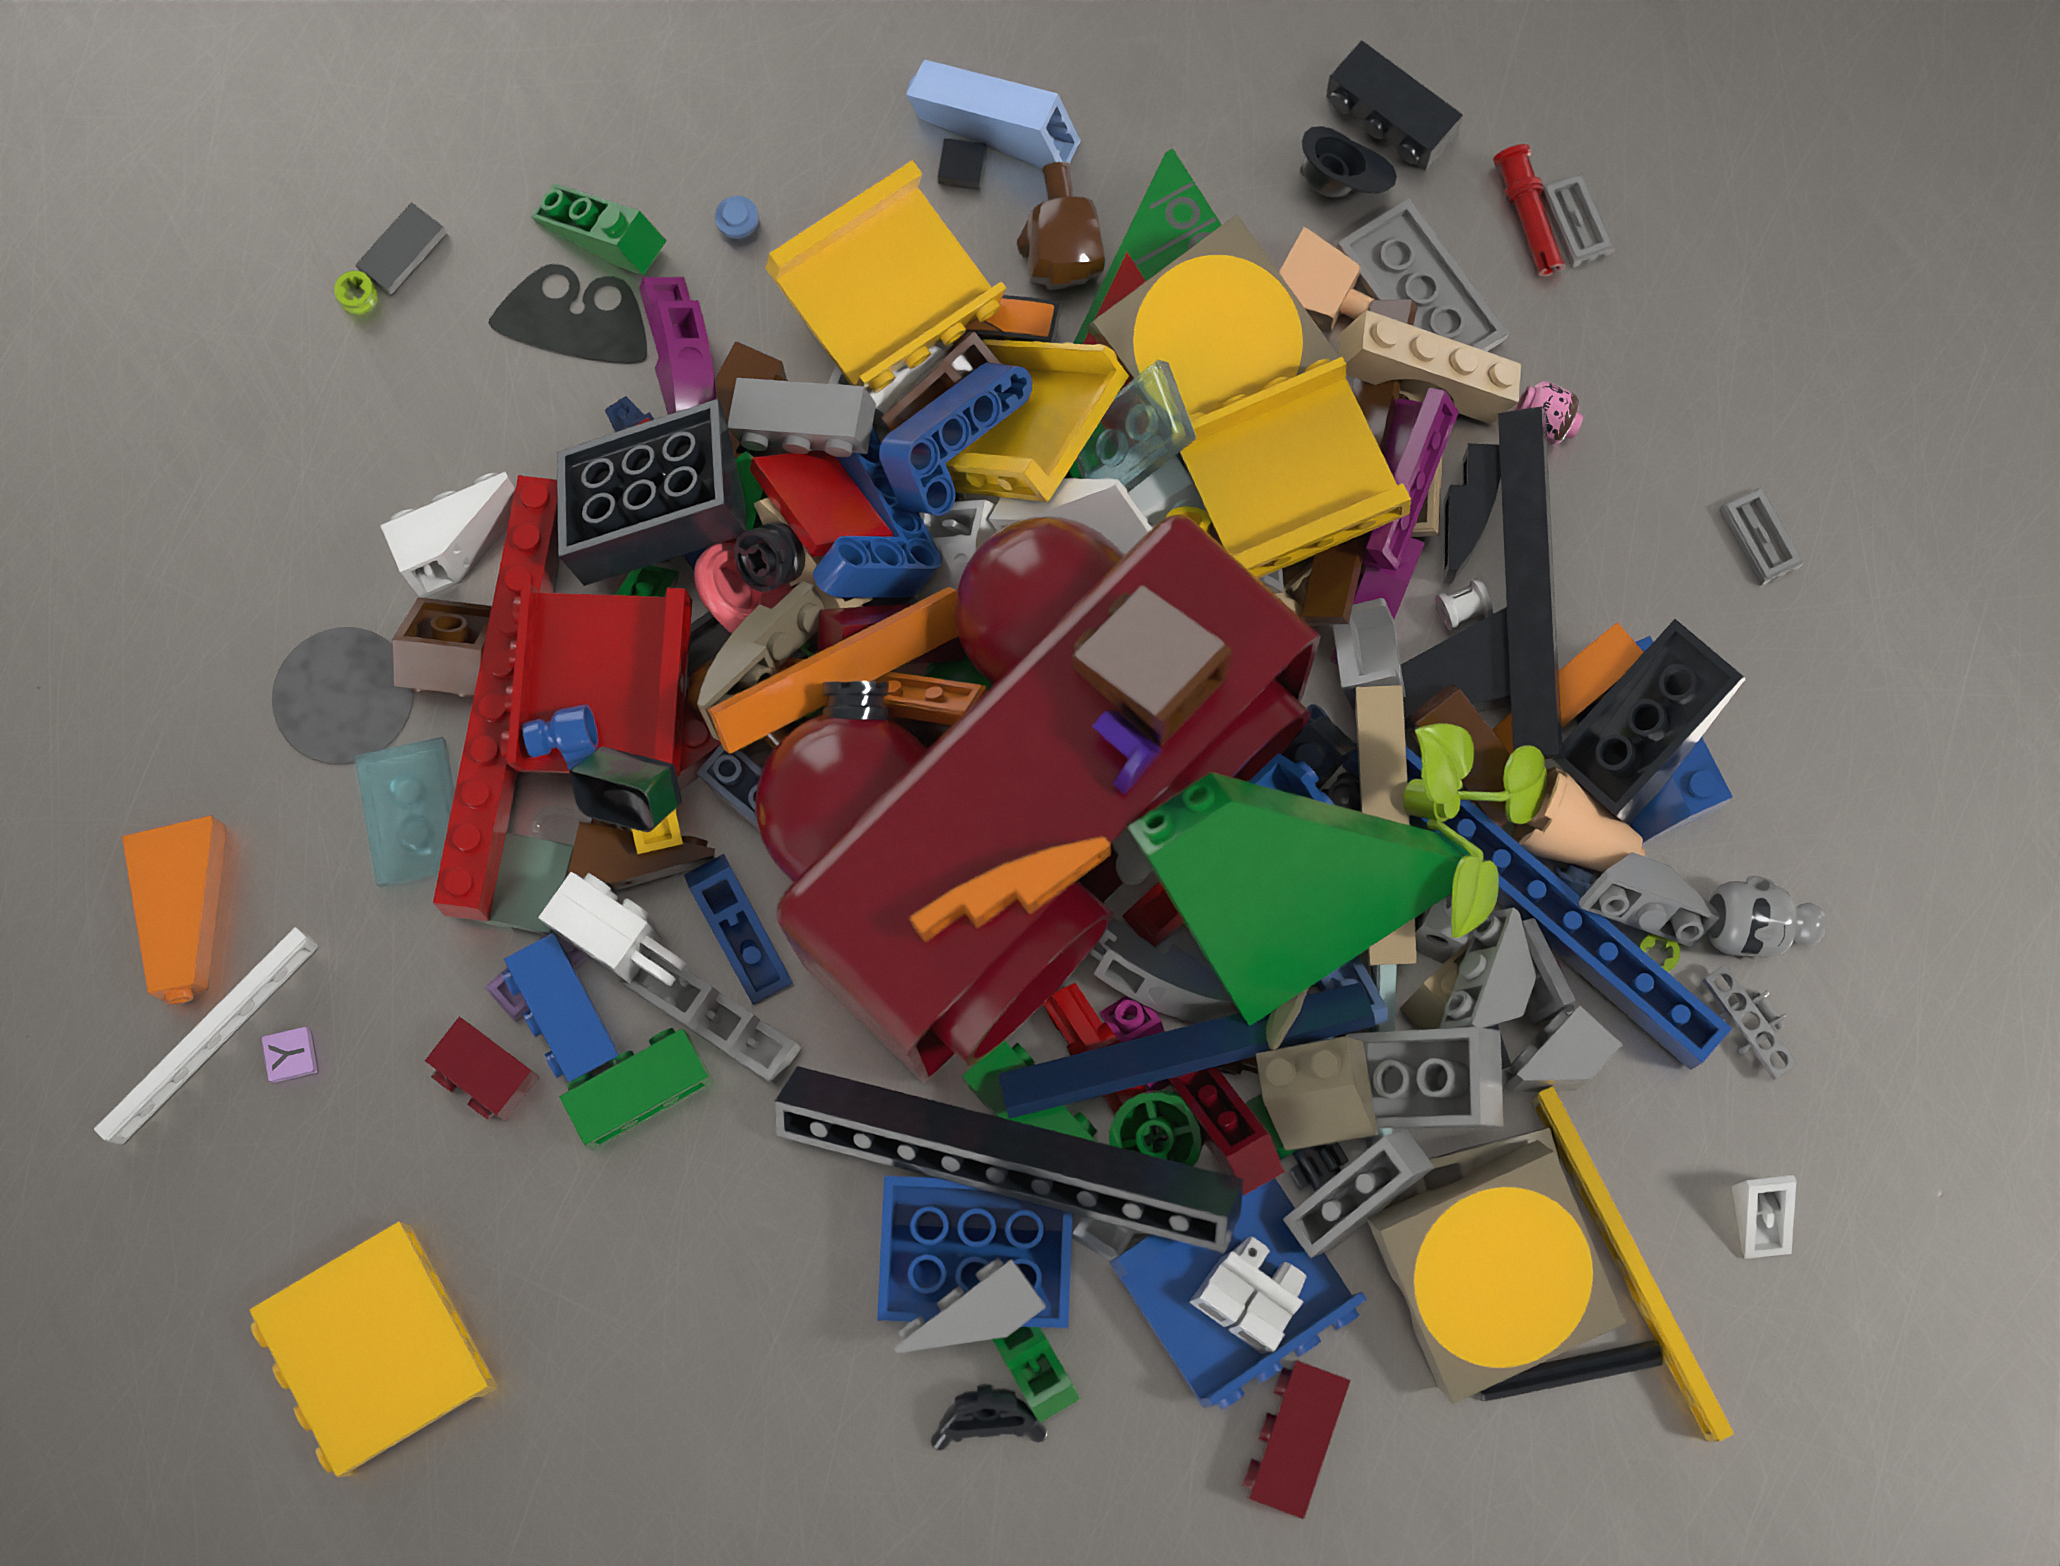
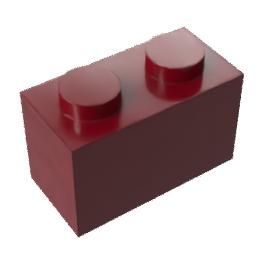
M460 1016L425 1059L426 1063L436 1069L431 1076L432 1079L451 1093H454L457 1087L461 1088L471 1096L467 1105L487 1120H490L493 1114L506 1121L540 1077Z

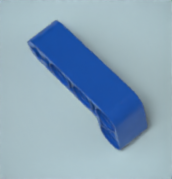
M985 363L883 439L879 453L881 464L894 495L902 508L938 516L947 513L952 508L956 492L945 463L1021 407L1029 399L1032 392V380L1026 369L1019 366Z

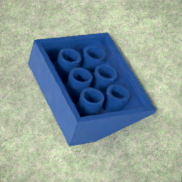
M884 1176L877 1320L912 1322L919 1316H922L927 1323L942 1312L937 1305L939 1301L958 1287H961L966 1294L980 1283L976 1274L999 1257L1003 1264L1013 1259L1046 1304L1043 1310L1021 1326L1068 1328L1073 1213L940 1178Z

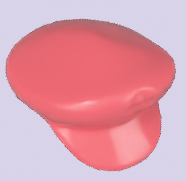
M721 542L708 547L697 559L694 569V580L698 594L705 607L732 634L758 605L772 609L794 587L788 583L770 591L760 592L752 589L743 581L737 571L734 560L735 544Z

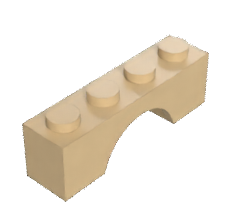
M1365 310L1340 333L1338 355L1339 357L1343 356L1346 362V375L1374 385L1397 379H1414L1433 383L1449 392L1453 398V404L1460 414L1489 424L1498 418V413L1507 412L1519 402L1521 363L1369 310Z

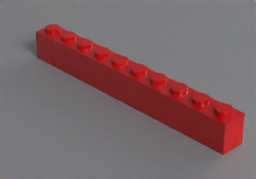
M518 475L433 898V904L444 916L488 922L490 919L518 771L506 763L507 758H503L501 753L502 734L504 730H509L510 713H507L505 708V693L507 686H513L514 668H511L509 664V647L512 641H517L518 624H515L513 621V602L515 597L521 596L522 583H531L539 593H553L560 559L558 555V494L556 479Z

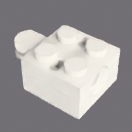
M570 872L538 918L556 935L630 984L639 969L642 968L671 987L676 978L649 960V955L653 953L679 971H682L687 963L658 943L661 938L653 930L652 927L656 922L648 916L649 914L627 898H625L622 904L616 902L619 897L610 891L611 888L590 873L582 879L573 872Z

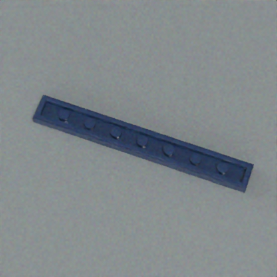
M1362 982L1305 996L1300 1013L1277 1049L1298 1046L1376 1026L1374 1013ZM1236 1013L1000 1073L998 1075L1008 1117L1011 1119L1255 1057L1256 1053L1272 1051L1269 1048L1266 1036V1026L1271 1013L1251 1026L1248 1025L1241 1013Z

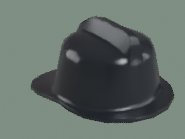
M1316 126L1304 132L1301 144L1305 159L1300 168V173L1317 192L1334 198L1353 195L1356 191L1379 194L1388 192L1395 186L1397 174L1394 167L1385 157L1352 141L1344 134L1332 128Z

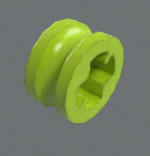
M358 270L345 272L337 279L334 285L335 296L342 308L348 313L354 315L369 312L376 304L377 290L371 279L363 272ZM358 285H361L364 295L359 299L354 295L353 300H351L347 293L348 290L353 286L358 290Z
M1653 933L1648 935L1638 944V947L1646 953V951H1650L1654 947L1655 943L1661 944L1663 946L1661 952L1667 950L1669 958L1664 959L1660 966L1667 972H1670L1675 968L1680 959L1681 953L1678 943Z

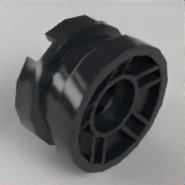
M775 521L743 532L737 538L734 546V560L737 571L743 581L752 589L764 592L776 589L780 585L791 583L799 578L805 567V552L803 544L791 527L785 523Z
M876 681L823 682V695L828 697V706L823 708V716L838 719L889 720V709L884 707V697L889 695L888 682L876 684Z

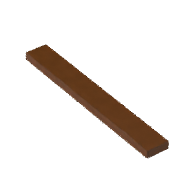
M1413 299L1372 300L1369 311L1414 326L1417 306ZM1354 378L1353 394L1385 458L1402 379L1390 380L1374 385ZM1369 532L1315 554L1301 614L1306 623L1349 624Z

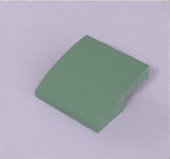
M506 833L489 922L475 921L509 929L515 927L545 935L554 933L538 917L567 878L574 846Z

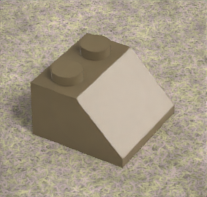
M1341 1037L1256 1053L1263 1101L1285 1150L1289 1151L1378 1135L1363 1041L1350 1037Z

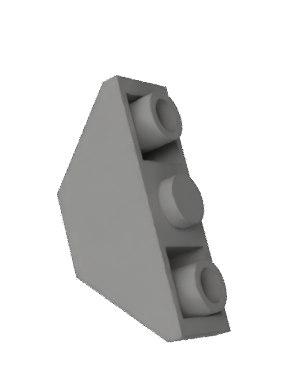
M1634 852L1607 869L1578 901L1581 909L1693 947L1720 918L1718 911L1673 868Z
M1514 907L1492 912L1482 924L1473 929V935L1466 955L1459 966V974L1452 994L1445 1005V1013L1439 1029L1485 1028L1524 1015L1536 980V974L1521 916Z

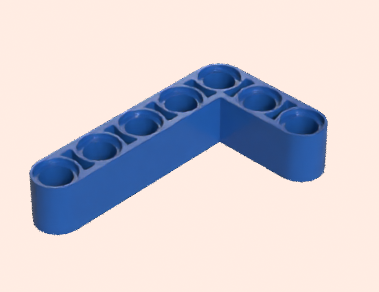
M873 426L867 454L852 453L849 457H835L893 535L892 537H839L814 569L813 577L820 589L834 597H915L939 568L942 558L919 513L906 510L898 503L881 464L879 453L882 443Z

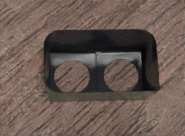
M601 746L589 757L569 770L576 805L584 815L590 818L643 832H651L682 803L674 764Z

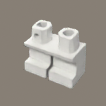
M1249 1236L1232 1252L1221 1256L1189 1302L1223 1327L1231 1324L1228 1329L1230 1332L1261 1354H1266L1276 1350L1284 1336L1283 1330L1291 1316L1301 1306L1303 1301L1297 1296L1302 1289L1306 1274L1292 1264L1284 1262L1281 1263L1271 1279L1258 1270L1270 1250L1257 1239Z

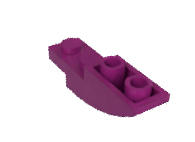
M643 277L639 290L659 357L655 366V372L667 414L670 415L715 400L716 387L713 364L699 300L690 299L684 277Z

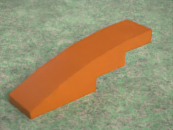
M1618 622L1559 670L1562 733L1571 727L1577 718L1601 700L1644 653ZM1512 712L1492 729L1510 755L1513 753Z
M1105 837L1054 847L1004 864L951 890L911 916L912 926L922 940L926 942L964 913L967 914L976 928H979L1017 899L1026 911L1031 914L1110 855V844Z

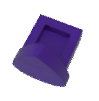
M1105 711L1093 727L1129 758V761L1113 784L1120 792L1125 794L1138 781L1162 750L1118 711Z

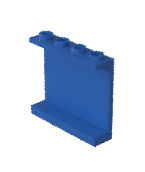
M1276 1178L1245 1196L1242 1195L1241 1215L1225 1253L1150 1234L1109 1261L1203 1408L1212 1407L1216 1404L1221 1410L1227 1408L1245 1395L1241 1389L1243 1385L1255 1377L1259 1383H1262L1283 1369L1279 1360L1292 1351L1299 1357L1321 1342L1317 1335L1331 1324L1335 1330H1338L1359 1316L1355 1308L1367 1300L1363 1292L1351 1294L1325 1253L1312 1258L1306 1253L1283 1221L1295 1207ZM1249 1236L1254 1237L1270 1250L1258 1268L1265 1275L1272 1279L1281 1263L1284 1262L1292 1264L1306 1274L1302 1289L1297 1296L1303 1302L1291 1316L1283 1330L1284 1336L1276 1350L1266 1354H1261L1230 1332L1228 1329L1231 1324L1223 1327L1189 1302L1221 1256L1232 1252Z

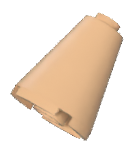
M1556 766L1546 771L1547 792L1540 811L1527 823H1515L1511 836L1532 855L1603 873L1632 852L1645 856L1646 852L1642 848L1643 839L1637 832L1616 817L1566 771Z

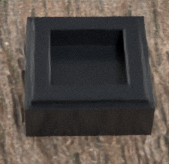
M944 138L937 176L938 184L980 189L987 152L986 143Z

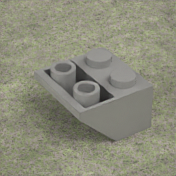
M1581 1006L1577 1007L1570 1015L1562 1009L1536 1036L1543 1043L1538 1048L1531 1043L1511 1063L1512 1066L1506 1069L1512 1077L1503 1086L1509 1092L1544 1091L1554 1086L1556 1091L1577 1090L1591 1080L1623 1044Z

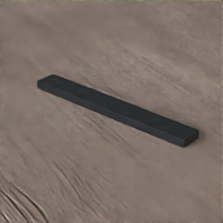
M1540 406L1498 413L1513 752L1521 746L1528 745L1538 748L1543 754L1544 759L1563 758L1546 411Z

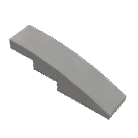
M653 953L649 955L648 959L676 978L671 987L642 968L639 969L630 984L623 979L620 980V983L775 1086L802 1048L790 1038L761 1021L753 1013L721 994L705 981L684 968L682 971L675 969Z

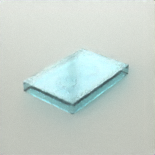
M1156 360L1118 392L1076 458L1082 479H1118L1127 489V493H1129L1196 439L1169 362Z
M443 737L354 756L376 885L381 888L438 875L455 793L446 740Z

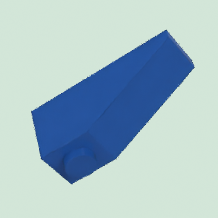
M725 854L684 874L693 897L751 1003L754 1004L793 983Z

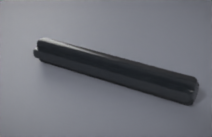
M1653 1340L1540 1363L1478 1392L1481 1401H1491L1657 1367L1664 1363L1663 1352L1659 1342Z

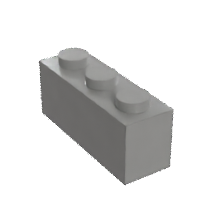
M737 378L727 427L740 442L741 446L754 451H764L767 449V446L783 447L784 450L796 454H807L809 449L825 450L828 454L837 457H849L852 453L867 454L876 403L864 386Z
M1407 1129L1385 1135L1288 1214L1283 1221L1309 1257H1315L1338 1246L1364 1225L1368 1217L1380 1212L1431 1171L1434 1165Z

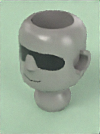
M1748 876L1746 882L1729 881L1718 886L1709 899V903L1718 911L1720 918L1707 931V935L1712 945L1723 953H1727L1728 956H1748L1752 960H1755V957L1768 958L1780 956L1791 947L1793 940L1799 945L1808 947L1819 943L1825 934L1826 916L1819 906L1812 903H1802L1795 907L1793 899L1786 890L1776 886L1774 882L1764 877Z

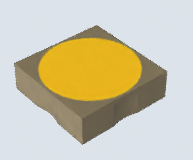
M1237 214L1086 327L1098 344L1105 345L1116 353L1117 361L1129 375L1126 381L1143 397L1155 423L1180 457L1181 454L1176 446L1174 428L1180 426V422L1186 417L1199 412H1203L1206 415L1222 408L1224 402L1234 396L1244 394L1248 397L1263 390L1266 384L1279 377H1288L1290 379L1305 373L1307 367L1322 359L1333 361L1340 358Z
M1535 1140L1477 1167L1470 1174L1455 1183L1433 1190H1426L1367 1218L1389 1273L1408 1303L1414 1332L1437 1386L1453 1404L1626 1324L1556 1153L1539 1140Z

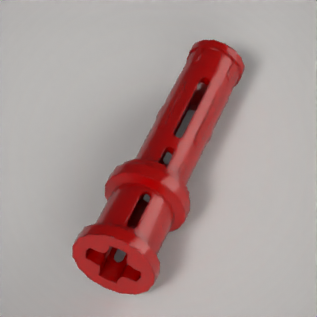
M1518 144L1497 153L1493 158V163L1496 168L1501 169L1507 187L1504 192L1506 199L1516 206L1538 269L1537 273L1541 277L1555 274L1553 267H1556L1557 271H1561L1565 268V263L1562 260L1540 197L1543 191V183L1541 178L1535 176L1529 159L1532 154L1531 148L1528 144Z

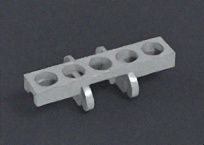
M1726 964L1702 980L1724 1010L1718 1016L1723 1020L1730 1015L1749 1043L1738 1050L1741 1055L1752 1049L1773 1080L1798 1065L1771 1028L1773 1026L1777 1030L1782 1028L1783 1025L1780 1021L1787 1016L1783 1014L1778 1017L1765 999L1769 995L1768 990L1762 994L1756 990L1752 993L1755 999L1751 1000ZM1722 975L1730 986L1728 991L1722 992L1718 990L1714 984L1716 976ZM1735 994L1740 1001L1730 1006L1728 1004L1729 996ZM1756 1003H1757V1005L1760 1007V1009L1763 1011V1013L1765 1014V1016L1768 1018V1020L1770 1021V1023H1768V1022L1765 1020V1018L1763 1017V1015L1760 1013V1011L1758 1010V1008L1755 1006ZM1746 1013H1752L1757 1016L1759 1025L1755 1030H1748L1743 1026L1742 1018ZM1768 1039L1772 1047L1770 1049H1761L1758 1044ZM1773 1052H1777L1786 1064L1784 1068H1774L1770 1062V1056Z

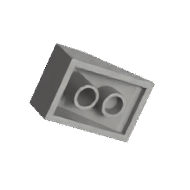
M1470 1027L1346 1034V1037L1361 1040L1364 1044L1377 1129L1503 1127L1500 1031Z

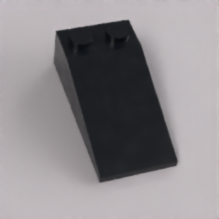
M1674 619L1562 742L1563 758H1555L1553 760L1616 817L1629 825L1660 792L1746 678L1678 620Z

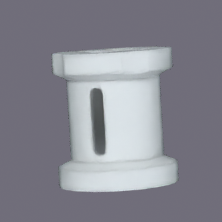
M1479 578L1471 580L1470 586L1446 595L1443 592L1435 596L1438 612L1449 631L1457 629L1460 623L1479 615L1488 617L1493 614L1489 593Z

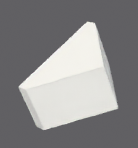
M1794 1175L1746 1180L1731 1186L1741 1249L1745 1259L1792 1253L1797 1182Z

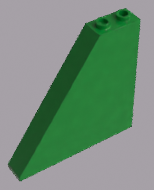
M1212 772L1128 826L1129 831L1227 995L1249 1026L1452 894L1456 868L1461 858L1471 855L1444 834Z

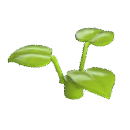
M1433 724L1415 730L1421 748L1423 780L1413 779L1409 782L1403 795V807L1408 815L1428 819V828L1438 830L1471 854L1461 858L1453 880L1451 937L1460 938L1482 924L1493 911L1499 890L1498 871L1494 862L1483 860L1482 850L1442 822L1457 815L1460 808V800H1506L1507 820L1517 824L1527 823L1538 814L1547 792V772L1545 759L1541 751L1534 746L1524 745L1517 748L1510 755L1506 763L1503 775L1505 791H1457L1462 788L1461 779L1469 774L1473 765L1474 747L1471 736L1465 729L1456 725Z

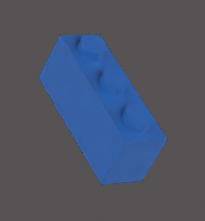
M555 933L504 958L508 969L502 971L501 974L513 996L520 993L523 995L529 1007V1010L523 1012V1016L535 1037L541 1034L544 1035L551 1049L544 1056L556 1078L565 1075L567 1081L572 1082L620 1055Z

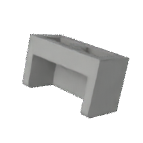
M1379 598L1354 604L1349 624H1333L1341 687L1352 709H1355L1354 689L1356 687L1402 685L1403 697H1406L1394 619L1385 599Z

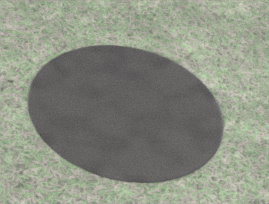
M356 627L327 629L302 641L283 661L276 675L272 692L273 714L284 738L303 755L330 764L357 762L383 750L402 730L408 719L413 702V690L411 688L394 686L392 643L379 634Z

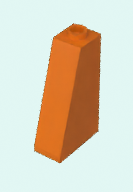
M212 815L122 836L147 991L149 995L162 1001L165 1000V1004L168 1005L189 1002L194 999V993L208 990L226 840L225 825Z

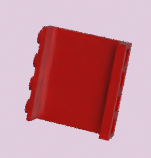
M522 583L521 596L515 597L513 602V621L515 624H518L517 641H512L509 647V664L511 668H514L513 686H507L505 693L506 712L510 713L509 730H504L502 734L501 753L503 758H507L506 763L516 771L569 773L567 763L558 748L552 749L548 755L532 758L529 755L523 737V723L536 719L548 722L559 709L588 704L596 723L598 749L604 746L674 764L677 778H680L693 603L686 589L667 588L666 597L539 593L531 583Z

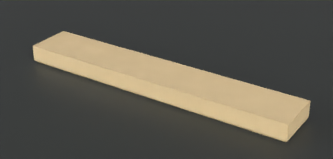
M1402 685L1356 687L1354 692L1360 810L1365 814L1410 825L1409 815L1403 807V795L1407 787ZM1412 919L1368 948V965L1417 963L1415 920Z

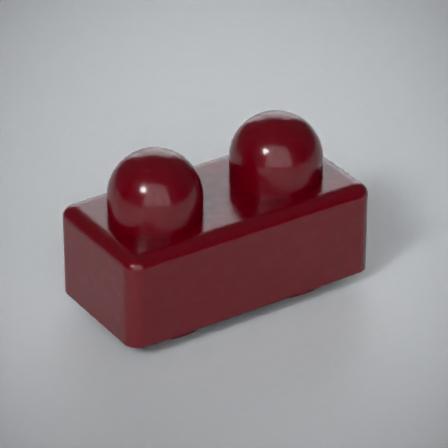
M1173 515L1161 520L1126 554L1100 532L1088 525L1066 518H1029L1002 528L983 542L966 564L957 587L955 600V621L961 644L973 666L992 687L929 749L909 731L891 720L838 719L821 715L804 722L787 734L774 748L761 771L755 797L758 830L770 857L794 882L784 892L778 903L776 912L778 925L802 965L922 1083L933 1077L955 1054L967 1066H971L985 1058L1017 1031L1058 990L1092 951L1114 917V913L1104 903L1124 884L1117 877L1115 871L1118 856L1113 851L1112 843L1129 825L1210 772L1246 782L1250 781L1278 753L1282 754L1301 733L1310 717V711L1300 701L1304 696L1321 636L1188 516ZM1143 585L1232 649L1228 678L1161 747L1158 746L1162 752L1138 781L1123 794L1113 784L1129 761V758L1100 734L1093 725L1105 711H1118L1155 745L1157 744L1074 669L1073 655L1076 651L1073 647L1089 628L1094 627L1098 630L1110 618L1107 613L1122 594L1128 592L1132 596ZM1105 837L1110 844V855L1031 914L1026 911L1017 899L979 928H976L967 914L964 913L926 942L922 940L912 926L911 916L951 890L1004 864L1054 847Z

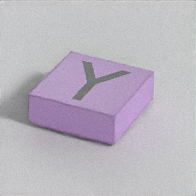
M305 1026L261 1037L269 1082L277 1083L318 1073L310 1028Z

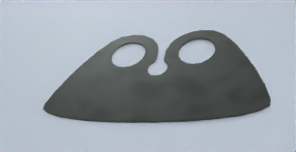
M548 264L530 274L507 295L496 308L488 322L492 329L504 336L538 348L571 356L619 363L640 362L645 360L647 356L644 325L631 287L624 280L614 276L596 278L585 289L582 298L584 310L579 314H574L570 311L569 305L577 298L579 280L576 273L569 267L561 264ZM553 273L564 275L569 282L567 293L557 299L547 297L542 290V282L548 275ZM612 285L620 291L621 301L616 308L602 310L596 306L594 294L602 286Z

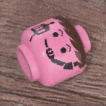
M1548 381L1540 382L1535 387L1530 385L1526 387L1519 398L1515 410L1540 406L1546 411L1548 446L1558 445L1565 437L1572 439L1583 421V415L1578 413L1579 400L1577 396Z

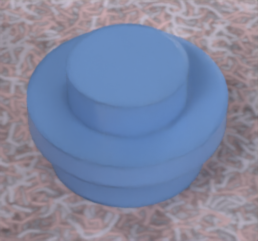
M732 196L726 198L718 205L715 212V221L718 229L724 235L731 238L741 239L747 237L758 224L756 206L746 197Z

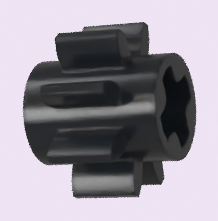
M1339 1142L1329 1147L1327 1144L1301 1148L1292 1153L1297 1165L1289 1171L1300 1190L1310 1185L1315 1193L1342 1171L1341 1166L1347 1164L1349 1159Z

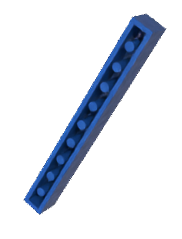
M1405 746L1408 785L1413 779L1423 780L1422 759ZM1356 749L1343 763L1342 767L1359 781L1358 751ZM1460 800V808L1457 815L1442 822L1482 850L1483 860L1495 863L1499 878L1497 902L1505 909L1514 907L1520 913L1522 921L1535 918L1548 946L1687 1068L1692 1070L1702 1064L1733 1029L1606 918L1581 909L1578 902L1581 897L1469 800ZM1409 815L1410 826L1442 834L1438 830L1427 827L1428 819Z

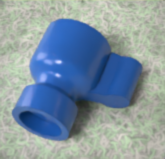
M588 704L559 709L548 722L536 719L523 723L524 742L532 758L548 755L552 749L558 748L570 770L598 749L596 723Z

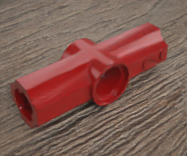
M1076 982L1054 993L1043 1004L1046 1013L1067 1042L1066 1048L1070 1056L1120 1043L1106 1022H1101ZM1141 1085L1101 1095V1097L1115 1117L1116 1112L1129 1098L1147 1090Z

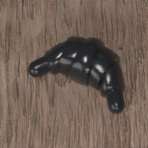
M980 1384L977 1386V1390L966 1391L955 1397L954 1403L946 1410L939 1422L938 1429L932 1435L931 1445L934 1449L942 1451L952 1441L961 1442L963 1438L1013 1434L1017 1437L1026 1435L1034 1442L1039 1443L1047 1438L1048 1431L1042 1423H1039L1027 1404L1016 1397L1015 1391L1005 1388L994 1389L991 1384Z

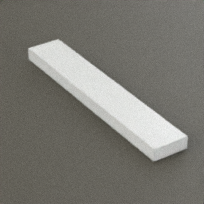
M294 927L94 1130L105 1141L123 1145L318 949V944L306 933Z

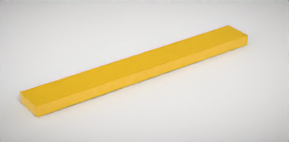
M1554 1086L1539 1092L1531 1098V1103L1544 1128L1550 1127L1556 1151L1653 1339L1659 1342L1664 1360L1706 1441L1720 1442L1734 1435L1727 1418Z

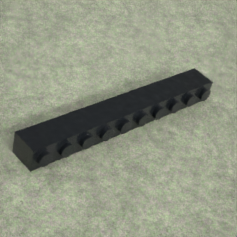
M800 1066L795 1068L774 1101L776 1136L1223 1253L1226 1251L1241 1215L1244 1181L1242 1178Z

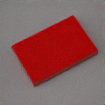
M813 450L807 454L787 453L752 458L749 471L812 557L825 555L833 543L841 536L892 537L893 533L837 458L828 454L825 450Z

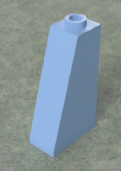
M925 59L917 74L909 82L906 96L919 119L975 142L986 143L987 147L1043 169L1045 165L1053 162H1067L1070 164L1081 141L1057 93Z

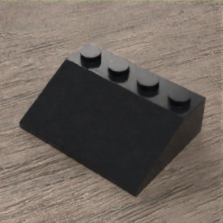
M719 399L557 452L558 555L584 586L737 538L747 531L745 497L723 407Z

